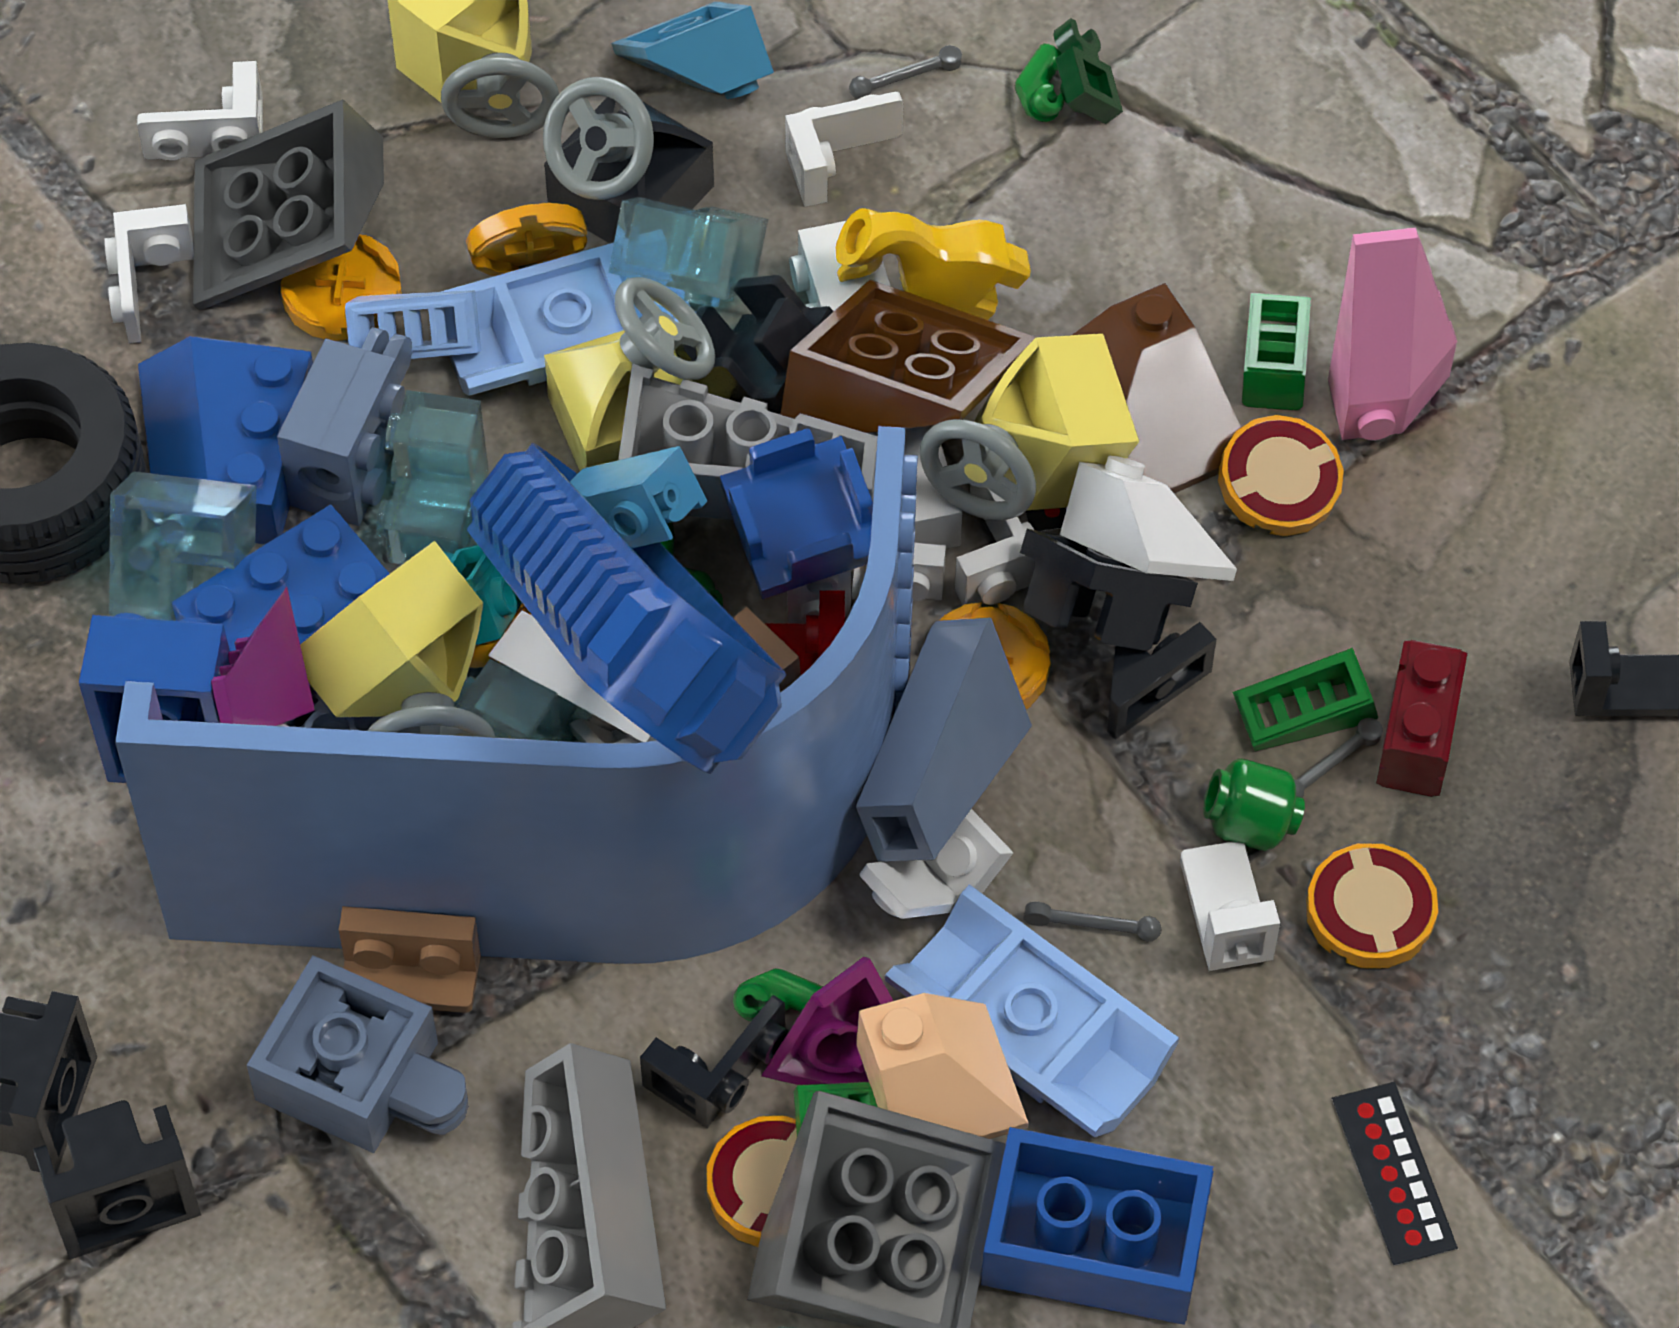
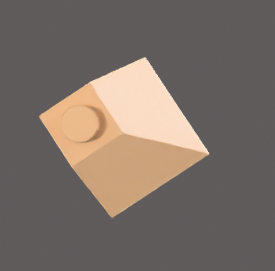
M921 993L859 1011L857 1048L879 1108L988 1139L1008 1134L1009 1127L1022 1130L1028 1128L1026 1114L986 1004Z

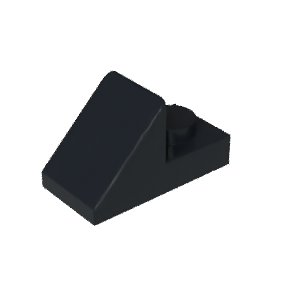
M1201 622L1181 635L1177 632L1168 635L1154 648L1151 655L1144 650L1115 645L1107 732L1115 740L1212 672L1217 639Z

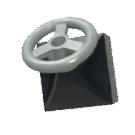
M589 77L574 82L556 97L548 110L543 129V146L547 159L544 163L548 203L567 204L581 210L585 218L587 231L609 244L663 228L667 236H669L714 187L713 142L643 102L629 87L616 80L605 77ZM594 95L606 96L607 98L595 110H593L587 97ZM570 111L579 127L562 144V126L565 117Z

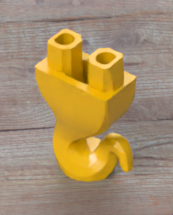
M859 208L844 223L835 247L837 262L842 264L837 271L840 282L872 274L882 264L884 255L894 254L897 257L900 280L905 292L989 320L995 314L998 305L995 285L999 283L1018 289L1030 277L1031 273L1027 251L1006 242L1003 225L988 220H970L953 225L935 226L926 224L909 214L899 212L881 213L871 209Z

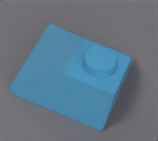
M713 2L611 43L614 53L618 56L700 90L719 94L724 93L726 99L737 98L759 88L757 79L774 73L752 8L748 5Z

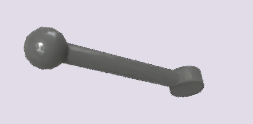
M948 45L941 48L939 56L870 79L864 76H857L852 79L849 85L850 93L853 97L859 99L870 95L873 89L940 67L948 71L956 70L961 65L962 52L959 48Z
M1373 718L1361 720L1353 737L1297 780L1294 779L1296 796L1303 798L1304 790L1362 745H1376L1380 741L1383 732L1380 722Z
M1030 902L1025 906L1024 920L1036 926H1043L1053 922L1134 933L1146 942L1157 939L1162 931L1160 922L1152 916H1144L1139 921L1055 910L1042 902Z

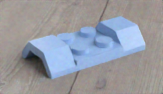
M665 229L648 232L441 291L475 290L481 351L479 353L449 355L463 393L470 396L526 379L529 386L546 381L544 355L623 331L624 329L615 310V293L619 285L629 278L644 277L654 280L675 292L689 305L676 274ZM654 301L662 312L667 313L678 322L670 312ZM634 306L635 311H636L638 317L640 318V317L642 316V314H641L640 311ZM444 307L447 340L457 339L454 307Z
M970 884L960 894L944 927L910 963L894 965L885 974V981L906 997L929 993L986 1004L1014 1084L1039 1103H1042L1044 1100L1094 1138L1114 1131L1155 1085L1179 1040V1037Z

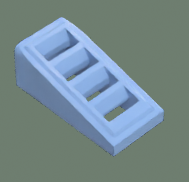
M475 290L358 296L345 305L348 343L351 346L362 348L370 329L375 327L373 314L376 313L379 329L387 331L390 340L394 334H397L395 312L403 311L405 336L409 337L412 341L411 359L471 354L481 351ZM444 307H454L457 339L447 340ZM421 309H428L430 341H423Z

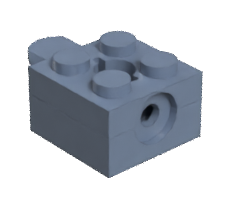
M372 327L362 348L325 338L277 436L290 506L317 513L331 504L347 523L360 526L369 505L376 506L380 502L386 486V469L392 456H401L410 433V423L404 420L402 408L405 388L400 385L411 362L412 341L409 337L394 334L389 340L387 331Z
M312 955L247 1063L256 1101L372 1153H375L395 1117L428 1132L444 1135L461 1124L466 1117L469 1107L464 1075L459 1070L430 1058L438 1044L432 1007Z

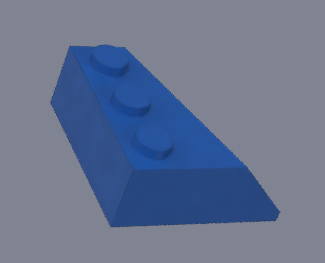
M189 336L138 364L155 520L158 531L258 544H267L283 534L290 503L277 436L313 365L311 351Z

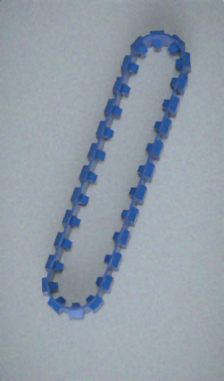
M533 442L526 451L504 454L470 499L472 522L467 527V531L571 667L589 687L611 706L659 743L701 771L711 774L720 762L742 759L782 707L779 684L787 675L785 671L660 542L631 548L570 483L578 473Z

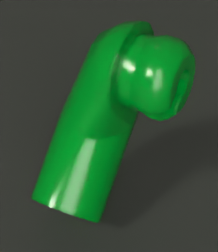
M1046 43L1039 46L1015 82V91L1025 113L1030 118L1039 122L1054 120L1064 106L1063 93L1061 92L1057 95L1054 85L1050 83L1058 71L1055 58L1062 53L1053 45Z
M775 968L740 984L734 993L733 1005L736 1012L742 1018L752 1021L771 996L775 995L785 1002V1011L793 1009L801 1013L811 996L824 986L786 970Z

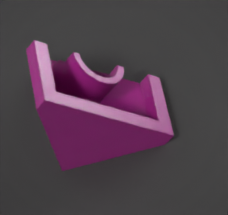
M286 587L250 637L236 639L234 643L236 650L228 652L230 665L220 666L221 676L213 677L211 680L220 723L278 726L315 710L288 588Z
M863 956L811 996L761 1077L795 1085L869 1082L857 1048L859 1011L893 1001L870 958Z

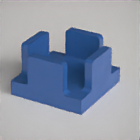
M809 428L752 446L749 449V466L720 476L722 490L762 599L867 565L871 542L873 502L853 448L846 449L842 436L815 444L811 430Z

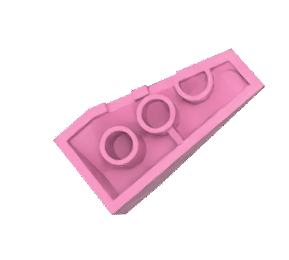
M1416 228L1353 234L1328 383L1342 440L1357 438L1379 440L1392 434L1403 433L1450 377L1457 344L1455 331L1447 316L1443 299L1435 284L1430 264Z

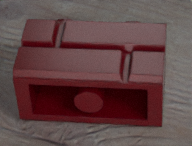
M1416 640L1404 641L1376 784L1385 788L1430 797L1440 796L1449 760L1468 653L1462 651V649Z

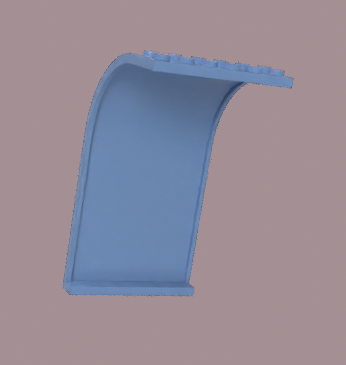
M878 426L868 563L859 595L845 624L831 645L817 661L789 687L780 692L781 709L745 756L740 760L720 762L711 774L701 771L658 741L640 743H584L163 720L154 683L125 681L115 743L169 939L342 949L338 929L342 906L475 917L481 956L614 964L657 963L687 959L725 949L761 934L802 909L831 884L849 863L867 836L856 805L908 683L912 639L918 455H905V428Z

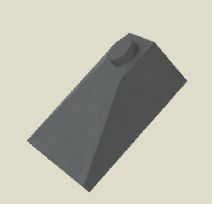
M342 99L195 160L193 305L199 310L352 251L384 185L383 136L345 100Z
M814 1092L761 1233L747 1300L812 1318L864 1328H970L982 1271L983 1252L1006 1143L826 1092Z

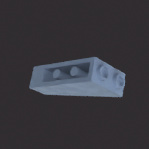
M992 618L936 621L929 630L856 805L877 861L934 860L1032 727Z

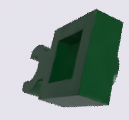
M1070 18L1054 30L1053 33L1055 43L1062 53L1055 58L1062 82L1060 92L1063 93L1064 101L1072 110L1078 113L1083 112L1107 124L1123 112L1111 66L1099 60L1098 52L1101 50V43L1096 31L1090 29L1081 36L1076 20Z

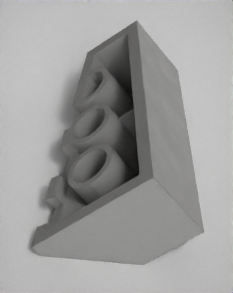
M632 364L618 460L680 446L707 499L702 508L693 509L686 516L733 520L721 487L720 476L749 466V449L752 446L807 428L811 430L815 444L842 436L846 449L853 448L873 502L878 436L804 414H799L795 419L768 411L767 403L744 397L741 403L709 394L706 385L684 379L678 385L655 378L654 370Z
M569 1043L525 1070L521 1156L531 1159V1174L524 1192L519 1193L518 1219L528 1222L527 1258L516 1261L515 1289L525 1291L524 1321L513 1322V1328H634L666 1310L631 1062L628 1059Z

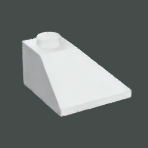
M1108 456L1106 465L1079 462L1060 532L1061 536L1145 573L1234 581L1237 568L1167 485L1143 475L1145 465L1118 456Z

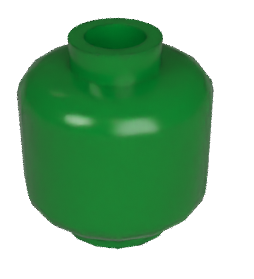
M1238 758L1231 762L1225 770L1218 768L1213 773L1204 798L1203 815L1204 818L1211 820L1213 832L1217 837L1229 842L1244 843L1245 846L1258 850L1270 851L1280 844L1286 834L1293 836L1297 833L1303 819L1305 801L1304 798L1296 796V785L1291 773L1269 765Z

